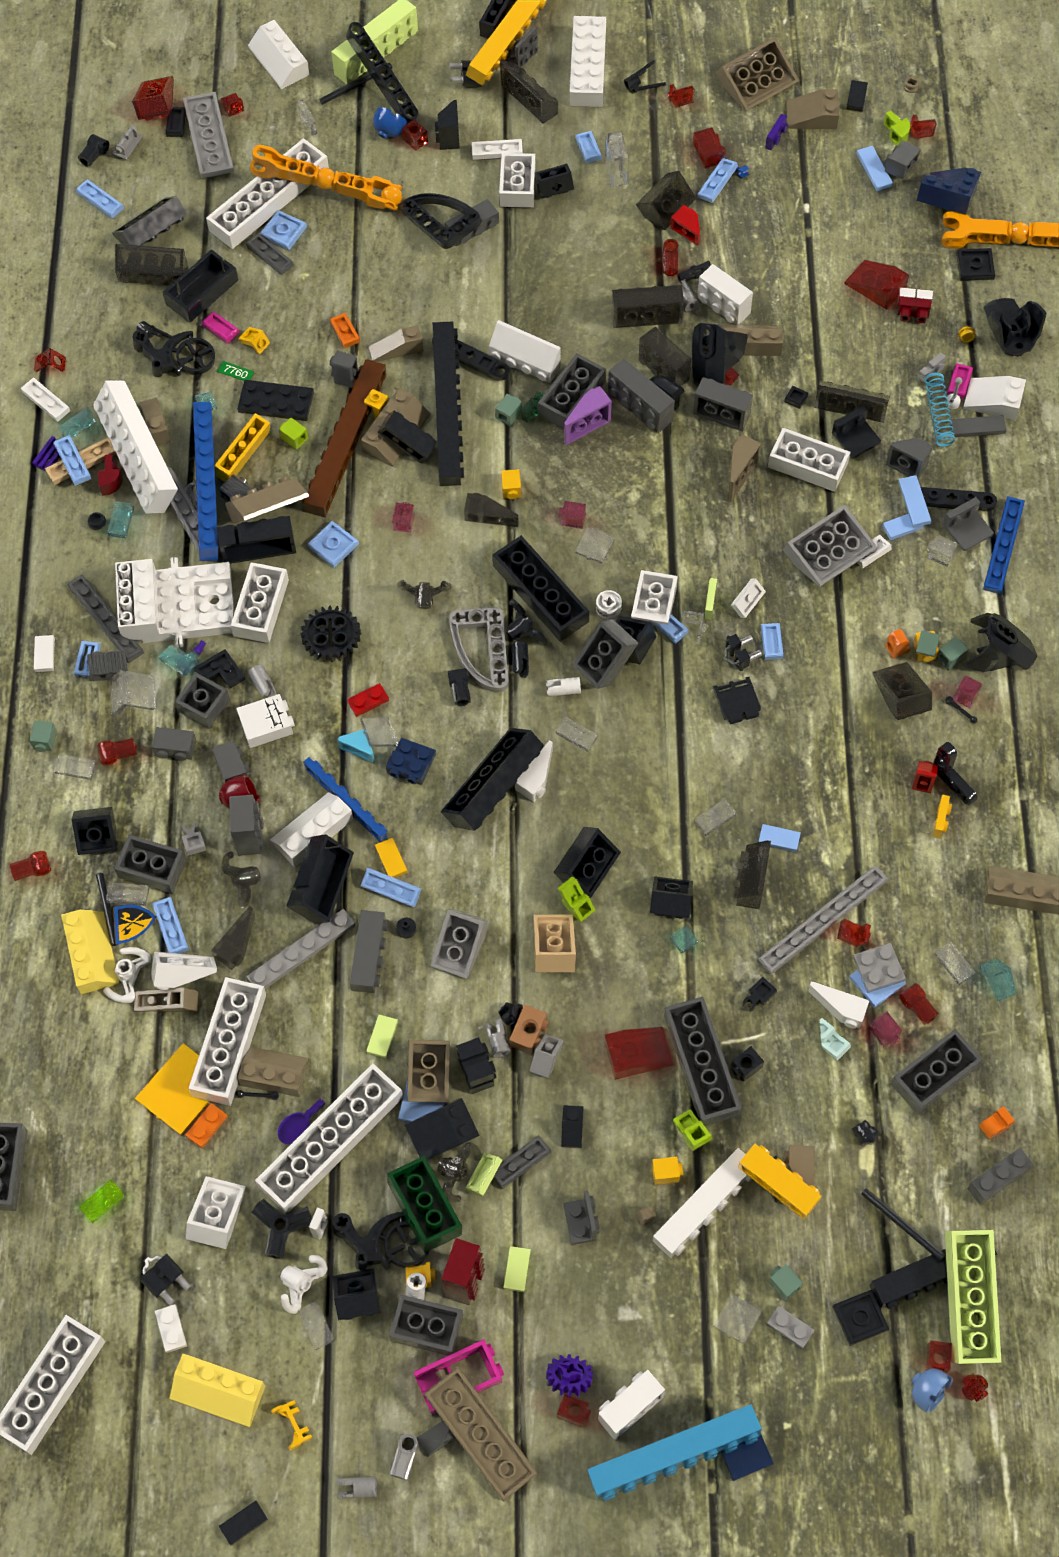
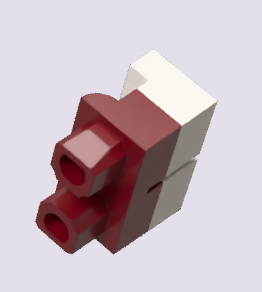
M900 288L897 315H900V321H910L911 316L917 317L918 323L925 324L931 310L933 291L917 289L915 298L916 289Z

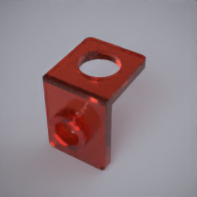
M49 348L35 357L34 371L38 372L50 365L63 372L65 371L66 357ZM55 356L60 359L61 365L56 364Z

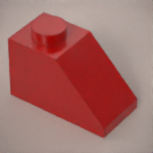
M683 205L671 217V229L695 245H698L700 240L698 214L692 208Z
M919 761L912 789L931 794L937 776L938 765H934L929 761Z

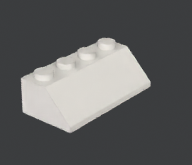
M272 20L260 26L248 44V48L278 86L283 89L309 76L307 60L276 21Z
M497 321L489 344V355L498 361L506 363L509 367L517 368L525 374H530L541 381L551 383L561 368V347L502 321Z
M328 792L269 841L295 868L303 861L311 837L326 834L332 838L354 820L352 810L338 796Z

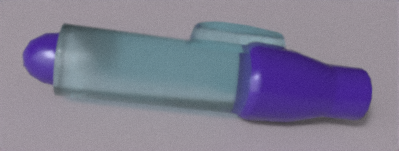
M201 640L190 651L189 658L183 666L185 672L191 669L206 645L204 641Z

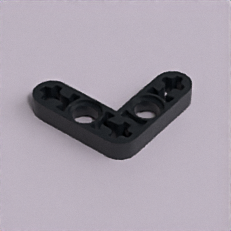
M945 742L938 748L933 762L934 765H938L937 775L966 805H971L978 799L977 794L953 769L957 758V751L951 743Z

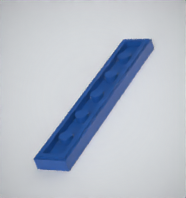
M1007 496L983 587L985 591L997 594L1002 592L1025 500Z

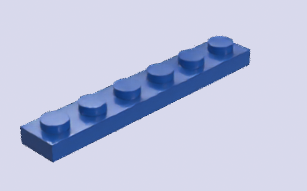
M310 757L303 761L305 770L327 792L338 796L352 810L353 817L379 842L388 840L387 829L381 823L377 824L374 821L373 815L368 810L364 811L361 808L360 802L356 798L352 799L344 786H338L335 783V778L330 773L326 774L318 761H313Z

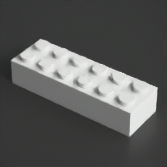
M574 16L570 106L603 107L606 17Z
M225 977L189 1086L192 1097L231 1106L239 1082L238 1075L242 1060L250 1048L266 998L264 986Z
M65 1315L0 1413V1436L32 1455L106 1341L100 1335Z

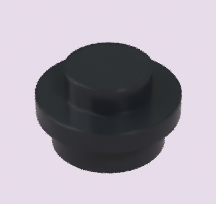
M94 512L88 518V525L93 530H100L106 525V518L103 514Z

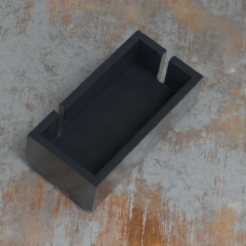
M211 249L176 280L177 286L173 282L163 291L165 304L191 323L238 281L236 267L223 260L220 255Z
M290 516L242 522L237 524V526L223 525L222 527H217L219 547L224 563L229 562V564L296 553Z
M326 834L311 837L293 886L296 890L291 891L286 907L314 924L330 922L354 854L353 851L342 844L338 845L339 842Z

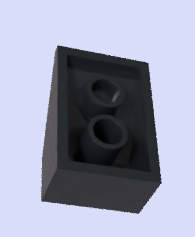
M458 1098L405 1124V1128L419 1158L425 1156L426 1160L480 1136L462 1098Z

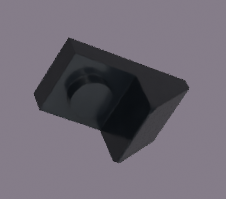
M563 1105L561 1147L582 1148L584 1106Z

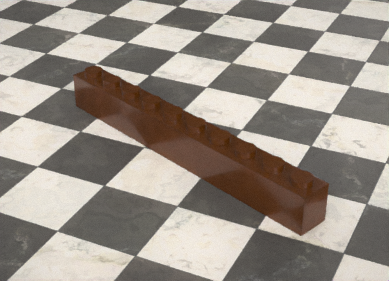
M365 359L363 366L359 367V376L353 381L352 392L347 395L345 408L342 407L339 422L335 423L334 433L328 439V447L322 453V461L320 465L316 466L315 477L310 480L309 497L302 500L305 512L326 518L372 410V407L364 404V400L372 389L380 392L387 375L385 364Z

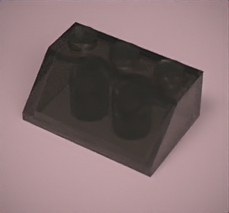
M680 171L667 173L636 203V206L645 219L662 230H666L671 225V217L683 205L689 207L697 198Z
M766 840L747 844L745 852L741 851L739 863H743V868L738 869L737 880L740 881V885L735 887L734 898L737 899L736 906L760 909L771 841Z

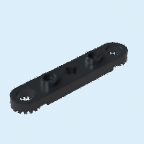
M455 339L459 354H455V359L459 358V362L499 381L508 378L509 367L506 363L500 362L496 358ZM498 369L505 370V372L501 375L496 373Z
M920 487L927 507L955 509L975 497L980 501L978 510L992 511L997 504V497L990 492ZM949 496L953 497V502L950 501ZM985 498H988V500H992L993 503L987 505L983 502V499L985 500Z

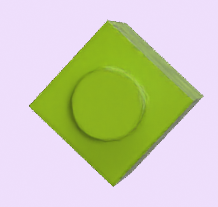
M293 418L283 422L279 428L281 439L296 450L309 439L307 429Z

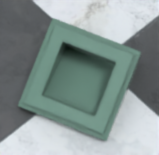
M921 631L916 653L934 657L940 635Z

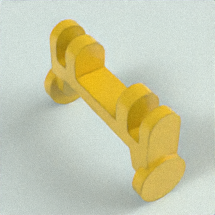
M295 1400L285 1405H279L271 1410L272 1414L277 1413L288 1418L295 1431L293 1441L288 1447L289 1451L298 1448L302 1443L313 1438L311 1434L305 1437L302 1436L309 1432L308 1427L299 1429L293 1415L300 1412L298 1407L290 1410V1407L296 1404Z

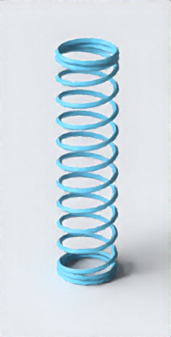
M937 372L931 373L925 377L924 381L929 407L931 408L930 412L932 414L931 418L933 420L936 444L939 446H949L955 442V434L951 432L953 427L950 426L952 421L949 420L951 415L948 414L950 409L947 408L949 404L946 402L948 400L945 396L947 392L944 391V376ZM938 375L942 377L932 379L929 382L926 381L931 376ZM939 379L938 382L930 383L931 381ZM944 386L942 390L930 391L932 387ZM945 392L943 396H931L933 393ZM942 397L946 398L944 402H932L934 399ZM943 403L947 404L945 408H933L935 405ZM938 410H948L946 414H934ZM939 416H949L947 420H935ZM950 421L948 426H936L941 422ZM947 427H951V428H952L951 431H949V432H944V433L937 432L938 430H940V429H942V428H947ZM953 438V440L948 443H938V440H949Z

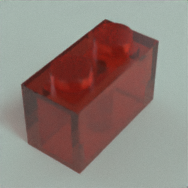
M712 127L693 133V146L704 168L718 165L726 155L724 146L720 144L719 135L714 132Z

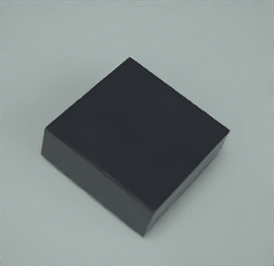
M792 386L784 402L800 409L808 397V392Z

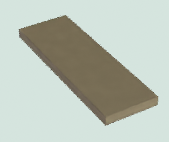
M459 1367L455 1368L424 1393L425 1397L503 1502L538 1474Z

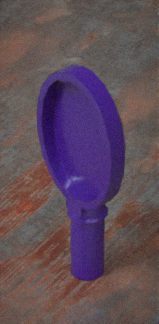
M320 1098L304 1114L297 1112L287 1116L278 1127L277 1135L280 1142L287 1145L292 1144L310 1126L309 1119L325 1105V1102Z

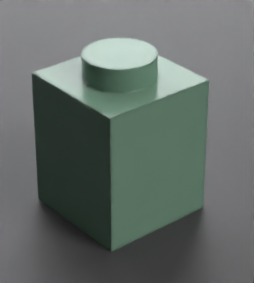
M506 394L495 408V418L511 426L522 412V401L515 396Z
M954 637L939 648L936 658L950 670L966 658L968 648L963 641Z
M34 721L30 737L33 749L39 752L52 751L57 733L54 723Z
M787 1264L782 1268L777 1266L770 1273L769 1283L785 1301L802 1288L803 1282Z

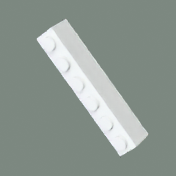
M739 1148L730 1155L653 1236V1242L670 1258L675 1254L679 1256L686 1248L684 1244L689 1239L693 1241L699 1235L700 1227L703 1224L707 1226L714 1219L713 1214L717 1210H723L728 1204L727 1199L731 1195L735 1197L742 1189L740 1185L745 1180L749 1182L752 1179L738 1168L739 1162L746 1155Z

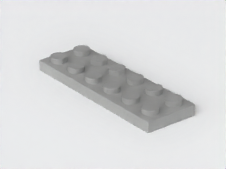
M216 92L183 98L201 179L234 172Z

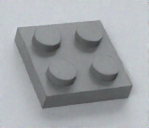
M891 943L853 955L867 993L904 982L906 979Z

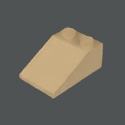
M534 915L535 972H575L576 950L573 915Z

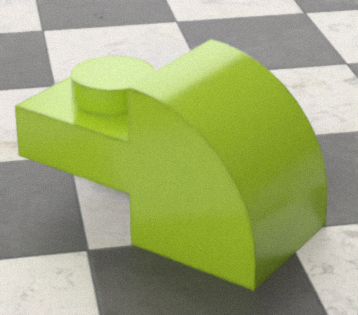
M891 110L886 112L883 125L890 131L889 139L897 146L903 140L907 142L910 131L909 120L907 118L900 120L899 116L895 115Z
M571 877L557 888L563 898L561 900L562 903L578 921L582 922L596 911L589 896L584 894L577 879Z
M691 1109L673 1119L675 1126L691 1150L694 1151L712 1140L709 1131L701 1120L699 1121Z

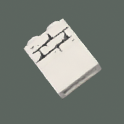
M280 694L237 708L250 748L293 734L292 727L295 726L291 715H287L286 711L289 708L286 700L281 699Z

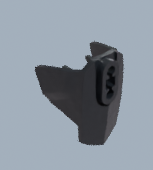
M1001 298L993 300L984 306L993 335L999 347L1006 355L1019 357L1033 349L1036 341L1041 336L1047 315L1046 311L1038 303L1028 301L1019 308L1015 299Z
M701 322L696 325L692 336L694 385L698 388L703 377L713 379L725 385L726 372L739 362L744 355L748 335L740 332L726 331L722 326L714 323Z
M985 613L970 619V623L982 627L978 632L987 635L989 644L977 648L979 654L967 662V668L988 672L1015 665L1027 670L1033 665L1037 658V653L1031 640L1010 621L996 613Z

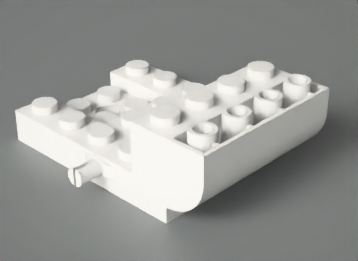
M172 557L170 559L171 568L160 570L155 569L152 559L115 563L118 628L120 634L125 638L142 640L143 643L175 640V647L179 648V644L180 647H183V639L232 634L231 623L234 616V604L229 562L178 567V558L174 557L173 559ZM214 598L219 599L217 604H211L210 601Z

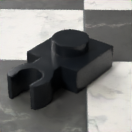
M762 977L749 989L751 996L746 997L742 1005L744 1006L747 1002H751L753 1005L749 1008V1012H752L758 1002L762 1005L768 1002L777 993V989Z

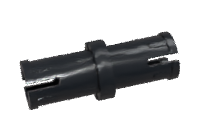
M710 261L697 266L693 265L690 269L678 273V281L682 284L681 281L684 279L686 281L698 279L711 266ZM700 269V271H698V272H696V273H694V274H692V275H689L690 273L695 272V271H697V270Z

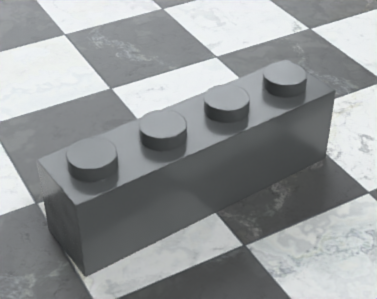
M361 910L349 983L351 991L375 993V988L380 985L378 968H382L383 956L380 955L381 949L385 950L386 938H383L384 931H388L389 925L385 912Z

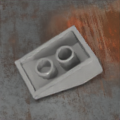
M448 909L430 966L468 979L484 942L490 921L457 909Z

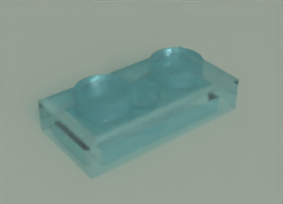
M87 407L59 426L62 437L70 435L73 438L83 429L91 426L95 422L92 411Z
M115 502L107 531L108 536L127 537L134 511L133 504Z
M172 644L159 656L161 662L185 676L198 664L196 658Z

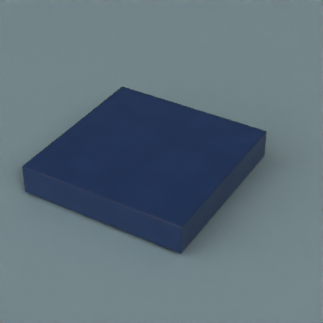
M761 1434L757 1438L758 1441L746 1445L743 1442L738 1444V1448L732 1452L725 1453V1450L721 1451L733 1481L774 1464Z

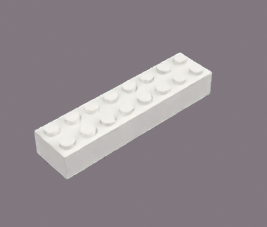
M304 138L283 154L284 156L312 163L315 166L318 165L319 169L323 167L329 168L327 156ZM257 176L206 217L208 229L233 249L310 185L278 177L265 179Z
M105 381L94 401V409L145 513H165L178 488L125 381Z
M372 1064L255 1180L257 1186L284 1213H289L403 1098L402 1090L378 1067Z

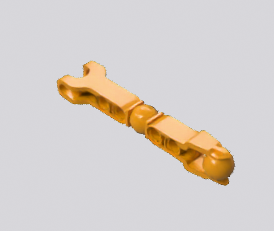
M256 145L253 148L250 172L255 176L265 179L278 177L305 185L315 186L317 184L322 189L332 188L331 191L335 190L339 194L365 201L367 206L380 209L398 210L397 205L402 200L400 190L403 187L392 184L389 180L381 177L365 178L346 172L336 171L334 173L330 168L323 167L319 169L318 165L315 166L306 161L281 155L272 147ZM257 152H263L265 157L259 156ZM259 165L263 168L258 170L255 166ZM373 188L382 190L381 197L372 194Z
M948 211L943 215L944 226L955 229V231L945 232L942 236V245L946 248L960 249L967 243L1010 244V240L1016 244H1022L1027 241V245L1059 247V223L1029 222V225L1023 222H1017L1012 225V221L973 219L967 214Z

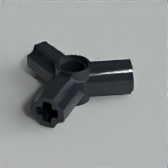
M263 1199L255 1205L252 1214L270 1229L265 1256L273 1259H283L288 1235L291 1232L310 1226L312 1221L308 1206L283 1215ZM279 1222L286 1223L285 1228L282 1230H277L276 1225Z

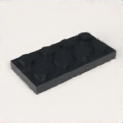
M244 380L237 410L238 413L253 415L256 413L261 416L307 421L314 388Z

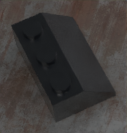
M583 827L553 873L563 883L574 877L577 879L584 894L591 898L621 851L599 828Z

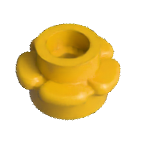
M965 326L958 332L959 339L964 343L971 342L975 338V330L972 327Z

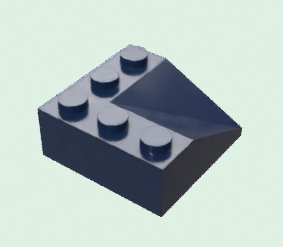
M964 167L927 173L921 182L916 201L966 215L977 190L981 172L974 168Z

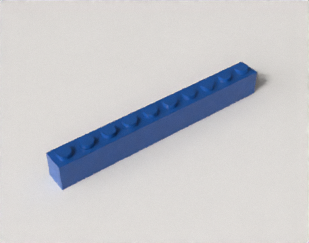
M193 402L199 561H218L211 402Z

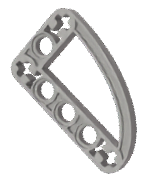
M495 607L453 611L449 617L454 648L461 665L467 669V674L482 688L493 692L505 691L508 688V670L503 612ZM494 614L497 615V624H493ZM474 615L481 616V620L478 622H474L471 618ZM456 617H460V622H456ZM487 627L491 680L481 675L469 661L461 643L458 629ZM499 630L501 635L495 637L491 635V632ZM495 646H500L503 649L500 653L492 651ZM497 662H501L504 665L502 669H495L493 666ZM498 675H501L502 685H498Z

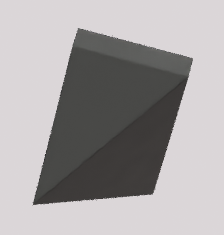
M442 1421L418 1436L417 1439L429 1457L454 1441L456 1437L445 1422Z

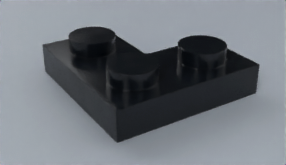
M226 649L194 667L195 673L209 680L221 676L229 689L246 680L244 674Z

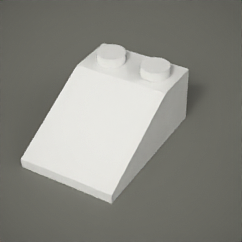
M1012 376L971 378L963 409L993 416L1004 415V418L1016 421L1026 380Z
M641 570L631 619L668 625L675 599L678 576Z
M154 952L151 971L153 986L161 990L175 988L216 973L217 966L214 957Z
M206 1176L187 1221L186 1239L226 1249L234 1229L246 1186Z

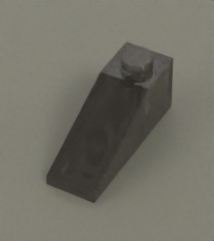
M467 493L464 508L465 521L511 527L519 526V515L486 495Z
M251 906L246 909L211 950L214 958L231 970L235 966L238 967L244 960L255 918V913Z

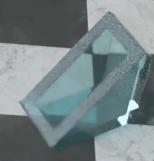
M997 958L980 965V969L997 1001L1016 994L1011 968Z

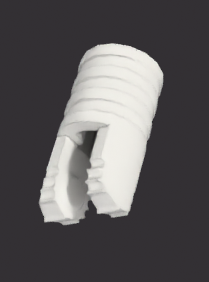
M580 677L548 680L546 683L549 696L581 694Z
M413 1273L407 1278L406 1296L424 1300L426 1279L422 1274Z

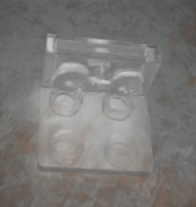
M118 670L110 680L113 714H120L127 706L148 710L156 708L153 675Z

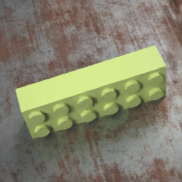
M398 0L364 26L365 31L383 58L418 31L416 7L407 0ZM348 40L331 51L334 75L345 84L353 82L364 72H367V69Z
M945 1231L952 1362L958 1364L1001 1363L994 1231Z

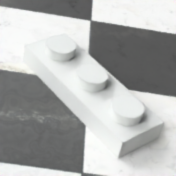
M522 139L472 142L473 160L501 158L502 153H523Z
M34 377L21 387L22 393L55 421L58 422L70 412L69 407Z

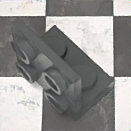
M534 26L524 37L517 41L512 50H509L508 56L503 60L505 64L519 71L537 53V27Z
M976 497L946 513L943 526L963 551L974 547L994 534L978 513L980 501Z
M586 1190L584 1191V1199L563 1203L571 1246L596 1241V1234H599L598 1217H593V1214H595L594 1197L589 1196V1192Z

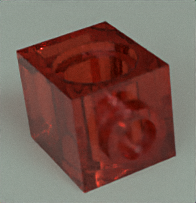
M414 119L402 127V137L416 151L428 142V131Z
M930 1340L927 1344L926 1370L934 1368L945 1373L949 1372L951 1369L952 1343ZM935 1354L941 1355L944 1363H936L933 1356Z
M564 1394L557 1412V1418L582 1427L583 1422H588L591 1410L588 1409L589 1403ZM577 1406L580 1408L581 1413L578 1416H572L569 1413V1409Z

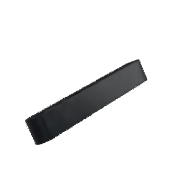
M352 22L346 33L348 42L394 112L401 115L407 121L406 126H412L417 119L418 109L364 27L358 22Z

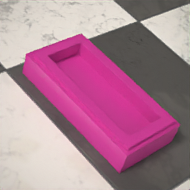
M214 311L202 321L203 327L227 344L239 334L238 328Z
M956 363L947 395L954 393L955 379L960 377L962 378V383L959 385L957 395L964 399L973 367Z

